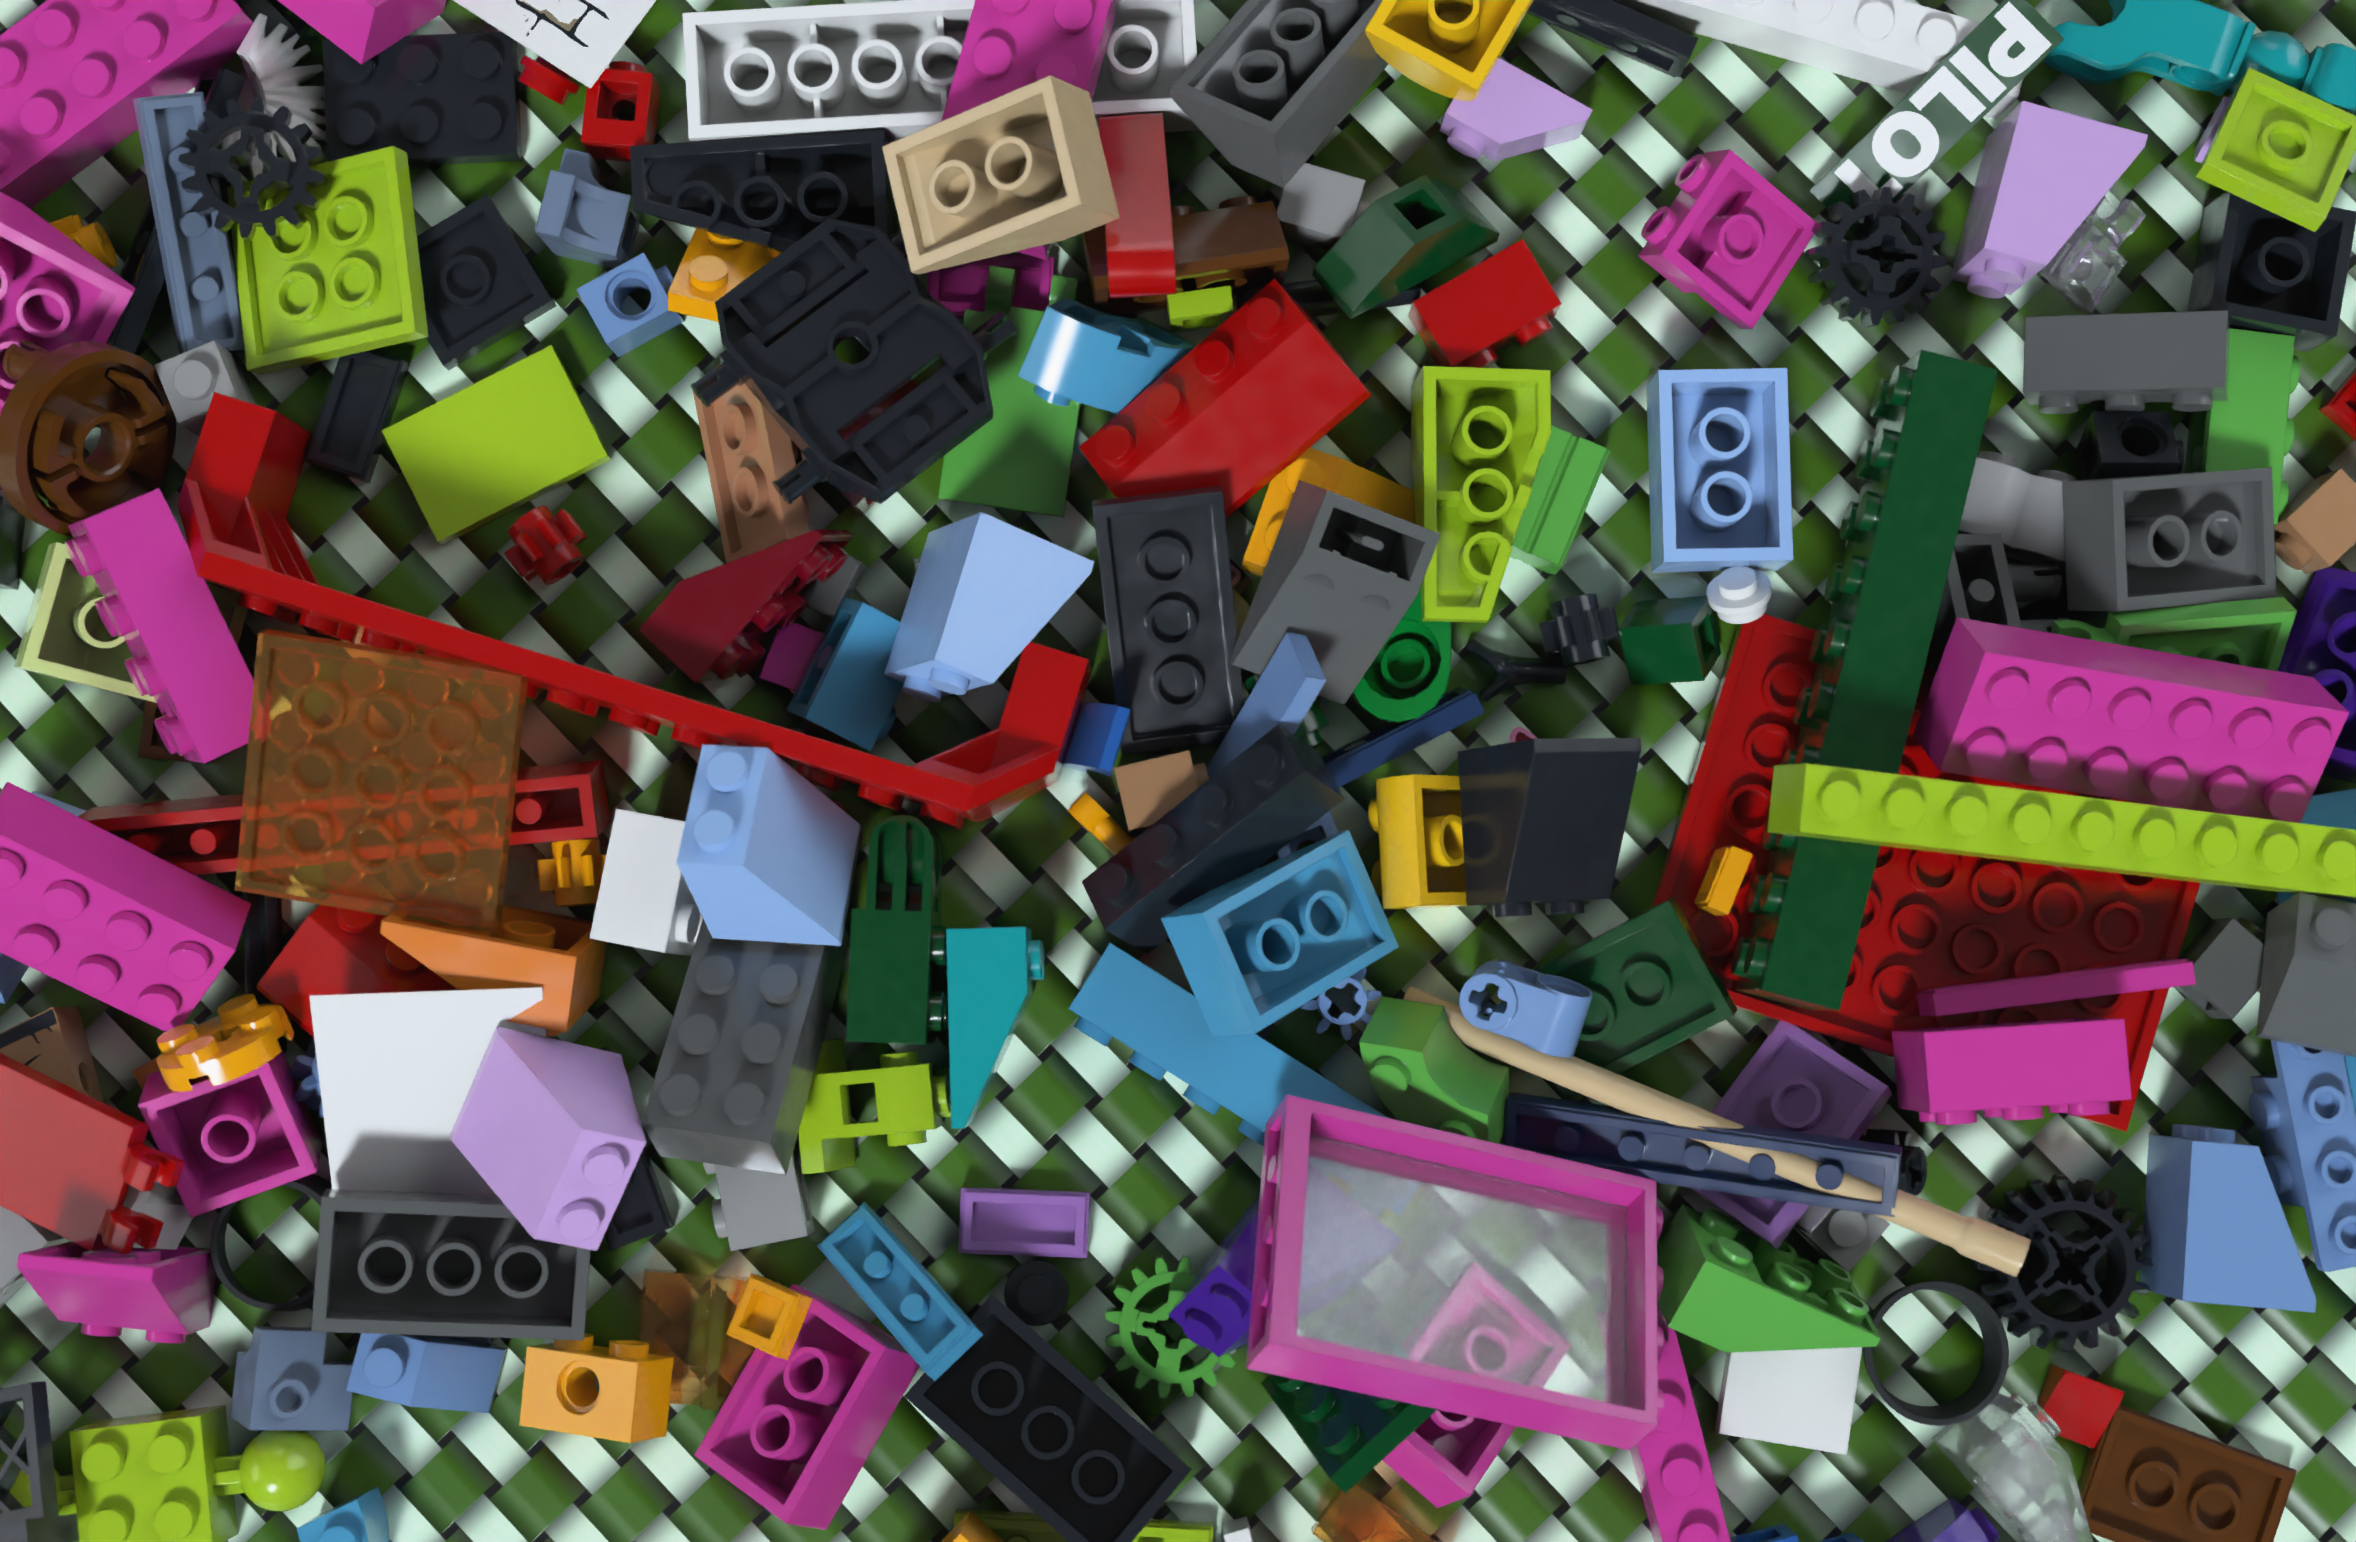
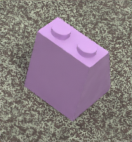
M2021 101L1987 137L1950 279L1967 283V290L1978 296L2003 298L2005 294L2012 295L2047 266L2144 149L2148 134Z
M499 1026L495 1028L450 1134L454 1145L533 1239L597 1251L646 1144L621 1054Z

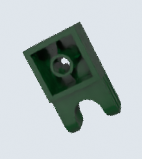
M892 815L875 826L870 836L866 909H852L846 1042L930 1044L936 1042V1031L947 1030L948 992L938 991L939 966H947L946 929H952L951 927L941 926L943 846L939 835L929 825L914 816Z

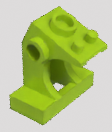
M844 1039L824 1040L798 1131L802 1174L824 1173L855 1167L854 1137L887 1134L888 1146L926 1143V1130L936 1129L944 1125L943 1117H951L950 1069H938V1061L919 1063L918 1051L879 1055L880 1068L847 1070ZM874 1082L878 1120L852 1122L849 1085Z

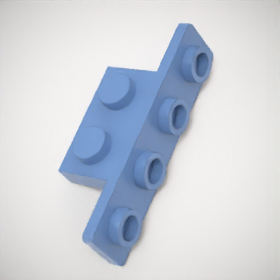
M2271 1040L2277 1073L2250 1077L2253 1093L2249 1099V1108L2254 1124L2262 1133L2266 1152L2264 1162L2280 1204L2300 1206L2305 1209L2317 1269L2331 1272L2356 1267V1114L2344 1055Z

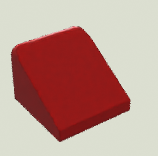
M2051 1364L2030 1425L2094 1449L2119 1408L2124 1391Z

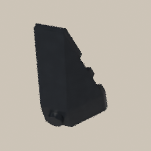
M884 130L630 146L633 210L637 213L779 251H785L828 218L878 227L890 238L895 234L897 210L882 146L892 142Z

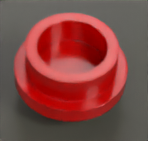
M523 55L520 63L525 67L518 81L562 106L565 104L570 92L577 95L581 87L570 81V75L539 55L536 61Z

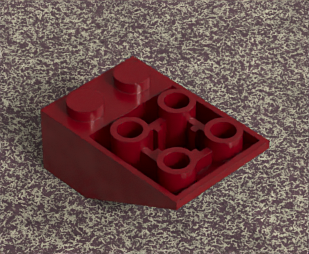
M815 529L684 579L674 587L638 630L695 683L718 679L723 681L733 677L735 674L742 678L765 655L767 650L761 644L777 626L780 630L786 629L804 611L808 602L802 596L817 578L822 583H825L844 565L849 554L843 549L854 538V535L849 530Z

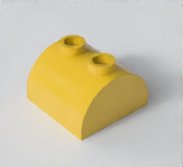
M1382 0L1367 25L1365 34L1376 53L1407 78L1445 97L1460 101H1472L1477 98L1534 0Z
M1411 774L1377 779L1376 796L1369 803L1368 819L1372 829L1379 834L1380 860L1374 864L1371 877L1375 892L1382 897L1383 909L1467 906L1459 776Z

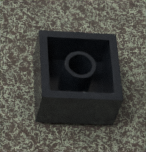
M2226 191L2206 206L2204 210L2187 312L2228 310L2230 328L2295 336L2294 350L2309 352L2337 336L2356 226V211L2331 207L2324 222L2316 232H2313Z

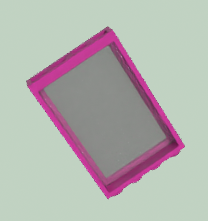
M1286 1095L1265 1123L1246 1369L1630 1450L1658 1427L1663 1416L1665 1403L1664 1394L1661 1389H1658V1362L1663 1351L1664 1333L1662 1328L1657 1326V1301L1662 1292L1664 1275L1662 1268L1657 1266V1240L1660 1237L1663 1226V1212L1660 1207H1657V1181Z

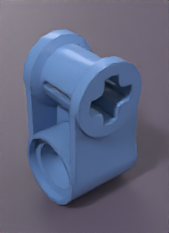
M1495 959L1487 961L1478 967L1473 976L1465 982L1460 991L1459 1005L1467 1021L1479 1029L1522 1042L1531 1049L1557 1057H1571L1575 1054L1593 993L1586 986L1573 980L1543 974L1507 960ZM1489 983L1499 987L1498 997L1502 1000L1499 1005H1493L1488 1002L1490 993L1485 988Z

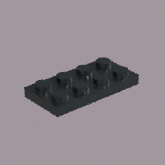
M1221 486L1093 500L1092 509L1115 705L1130 709L1129 720L1120 745L1121 754L1222 743L1244 705L1241 668L1229 663L1238 638Z

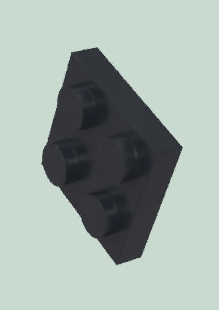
M488 194L417 236L429 336L426 338L446 369L451 370L557 306Z

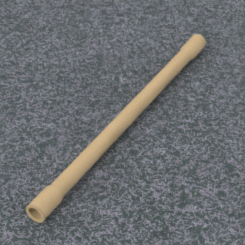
M1413 986L1409 987L1403 1000L1444 1006L1449 1026L1464 1046L1628 1114L1664 1121L1678 1127L1706 1130L1699 1126L1730 1129L1744 1128L1743 1125L1578 1057L1551 1056L1531 1049L1522 1042L1479 1029L1467 1021L1459 1005ZM1691 1139L1747 1163L1758 1154L1768 1155L1773 1159L1776 1166L1774 1174L1812 1190L1841 1197L1882 1203L1883 1187L1844 1172L1842 1183L1838 1188L1826 1190L1820 1187L1815 1175L1822 1162L1805 1155ZM1899 1189L1896 1206L1892 1208L1891 1212L1895 1217L1875 1215L1948 1245L1963 1256L2014 1277H2017L2031 1243L2030 1239L1976 1217L1960 1215Z

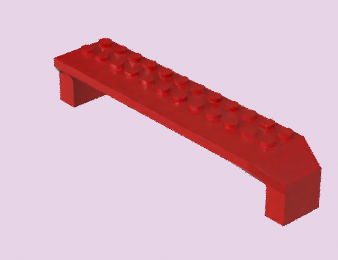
M216 392L213 394L177 501V506L197 576L239 593L236 605L291 625H294L297 614H300L299 625L350 643H355L359 632L363 634L360 641L361 644L415 662L418 651L424 652L423 663L475 681L478 671L482 670L487 672L484 679L485 682L532 699H536L539 688L549 691L546 698L547 701L594 718L597 717L599 708L603 707L611 710L609 720L649 735L657 736L660 726H665L673 729L671 739L701 750L702 744L769 748L788 765L797 767L796 772L812 785L840 792L844 781L860 786L857 796L864 798L865 801L897 811H901L904 800L922 805L919 815L925 817V819L959 830L962 829L965 819L981 823L1059 781L1092 671L1089 659L1030 642L1022 651L997 729L917 764L907 766L321 586L286 519L313 434L275 410Z

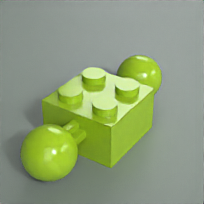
M226 1405L97 1420L72 1430L69 1434L73 1474L60 1476L55 1469L54 1472L58 1515L77 1514L79 1542H225L238 1534L234 1494L245 1493L257 1506L270 1511L282 1512L296 1509L307 1503L318 1492L324 1480L326 1461L323 1450L317 1440L308 1432L299 1430H265L250 1441L243 1454L230 1455ZM21 1470L9 1493L25 1508L32 1506L30 1479Z

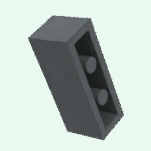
M2228 310L2025 317L2023 394L2029 405H2039V412L2047 414L2075 413L2078 411V404L2105 403L2106 411L2140 412L2145 410V403L2172 402V409L2177 411L2196 412L2210 410L2213 408V401H2228L2230 341Z

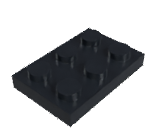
M503 32L406 36L362 65L329 39H323L327 162L390 146H395L407 152L409 166L522 161L517 41Z

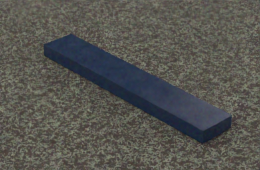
M1510 1092L1505 1099L1503 1145L1652 1179L1656 1180L1657 1183L1895 1217L1891 1212L1892 1208L1896 1206L1903 1148L1902 1146L1741 1124L1744 1128L1737 1129L1698 1126L1706 1129L1699 1130L1678 1127L1664 1121L1628 1114L1607 1105ZM1691 1139L1805 1155L1822 1162L1815 1175L1820 1187L1826 1190L1838 1188L1842 1183L1844 1172L1883 1187L1882 1203L1841 1197L1812 1190L1774 1174L1776 1165L1768 1155L1758 1154L1747 1163Z

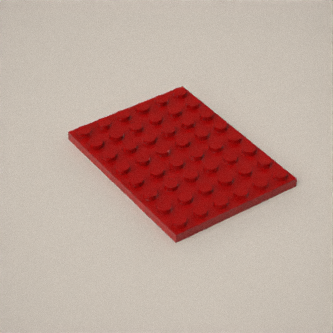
M1763 614L1752 622L1738 624L1651 907L1674 896L1737 1008L1777 1021L1790 1023L1799 1028L1894 1058L1891 1032L1893 1030L2069 1018L2125 1019L2132 1100L2109 1101V1114L2075 1117L2127 1132L2169 988L1943 1016H1920L1916 993H1920L1921 989L2178 959L2200 883L1880 846L1840 1011L1808 1010L1735 990L1739 976L1731 974L1734 950L1740 937H1749L1754 913L1747 911L1749 890L1755 875H1764L1770 850L1762 848V840L1769 818L1774 765H1781L1788 749L1796 750L1801 726L1793 723L1794 711L1803 687L1811 688L1817 664L1809 662L1810 647L1816 630L1767 614ZM1925 665L1899 775L2145 804L1939 771L1913 735L1936 674L1935 668ZM1732 845L1753 854L1729 915L1715 916L1696 908L1694 902L1715 850Z

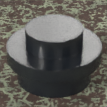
M1042 1260L1025 1262L1015 1268L1007 1279L1004 1289L1005 1303L1007 1308L1027 1325L1042 1326L1049 1324L1062 1314L1069 1298L1067 1280L1064 1274L1049 1262Z

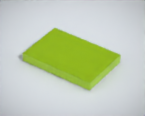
M552 345L382 430L437 542L442 545L612 460L567 370Z

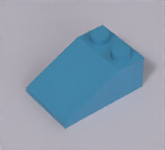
M1349 830L1340 831L1216 887L1161 918L1212 1036L1256 1034L1399 947Z

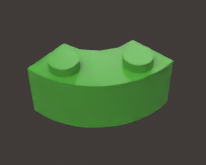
M1382 996L1359 1044L1363 1065L1370 1083L1385 1106L1399 1121L1499 1144L1504 1131L1505 1099L1509 1095V1068L1486 1061L1465 1047L1450 1028L1444 1006Z

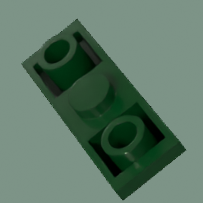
M1423 175L1375 200L1317 263L1312 276L1347 316L1352 319L1498 241L1500 233L1462 191L1427 175Z

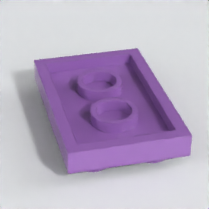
M1779 1021L1713 1109L1712 1113L1738 1124L1859 1140L1891 1097L1892 1092L1887 1085L1796 1025ZM1688 1187L1776 1250L1810 1206L1807 1204Z

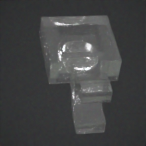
M2104 196L2086 217V223H2081L2047 266L2044 267L2041 274L2074 310L2093 313L2127 263L2117 250L2125 238L2137 229L2146 214L2133 200L2123 199L2118 208H2116Z

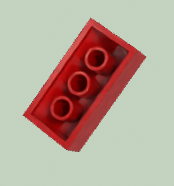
M1273 279L1079 448L1116 498L1221 486L1226 519L1367 400L1371 393L1301 306L1276 279Z

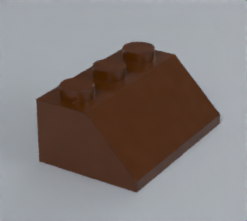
M1240 196L1219 203V209L1197 213H1194V208L1191 206L1171 207L1176 293L1231 286L1232 298H1237V295L1245 288L1266 286L1273 279H1276L1279 284L1284 283L1289 263V253L1273 201L1257 203L1256 198L1253 196ZM1105 224L1083 232V249L1093 309L1115 316L1167 309V295L1110 298Z

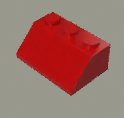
M355 873L308 915L257 984V989L274 1004L281 1005L286 1014L313 1038L314 1032L309 995L458 990L380 934L381 921L395 911L396 908Z

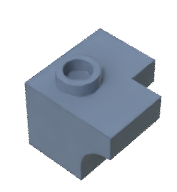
M565 148L559 171L550 170L535 232L554 255L616 268L631 260L642 214L633 210L631 195L614 192L602 187L601 169L589 153Z
M254 1326L249 1350L247 1352H237L230 1417L248 1430L348 1431L353 1392L346 1391L353 1363L350 1361L324 1359L327 1332H311V1327Z

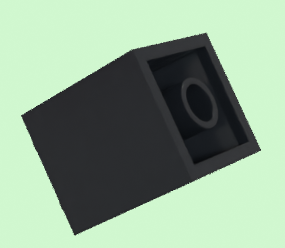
M1640 738L1529 739L1458 751L1467 906L1493 905V917H1514L1532 915V903H1545L1546 915L1585 913L1584 901L1610 899L1641 754Z

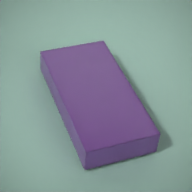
M962 1187L958 1253L1087 1258L1090 1192Z

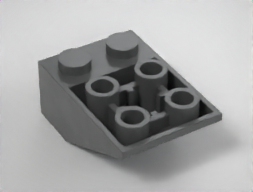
M1299 480L1229 663L1262 675L1286 632L1306 635L1327 680L1318 696L1344 705L1416 598L1441 534Z

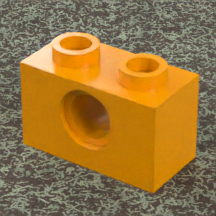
M584 1333V1340L554 1339V1343L527 1346L519 1426L626 1443L666 1436L674 1357L648 1354L649 1343L643 1341L611 1340L609 1341V1348L593 1346L594 1335ZM596 1376L599 1381V1393L597 1392L595 1385Z

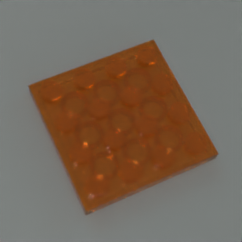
M271 629L259 632L235 891L386 916L390 914L404 919L494 933L501 927L528 678L479 663Z

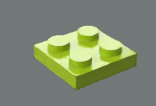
M2249 67L2237 85L2197 172L2196 178L2316 232L2330 211L2356 151V116Z

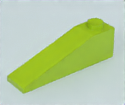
M1423 366L1411 386V457L1416 525L1441 534L1420 587L1422 621L1487 623L1489 621L1512 552V544L1523 511L1527 507L1533 489L1531 487L1551 434L1550 370Z

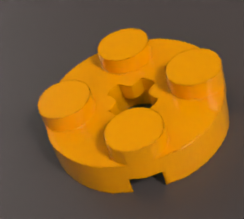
M246 994L228 1000L217 1009L219 1016L197 1026H194V1024H183L164 1032L156 1040L161 1051L156 1062L167 1087L176 1092L193 1091L188 1079L208 1075L212 1086H216L241 1077L275 1058L282 1052L277 1039L283 1036L291 1041L294 1037V1030L284 1008L281 1005L270 1003L258 1005L254 994Z

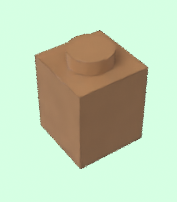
M2342 468L2315 478L2287 505L2283 516L2278 518V524L2274 526L2275 553L2285 564L2293 569L2302 570L2305 574H2309L2332 566L2356 543V483Z
M1188 750L1115 767L1114 770L1129 834L1148 829L1208 781L1209 777L1205 762L1193 765L1190 751Z

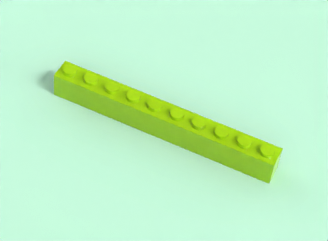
M1808 763L1774 765L1767 833L2292 894L2301 892L2320 897L2356 901V830Z

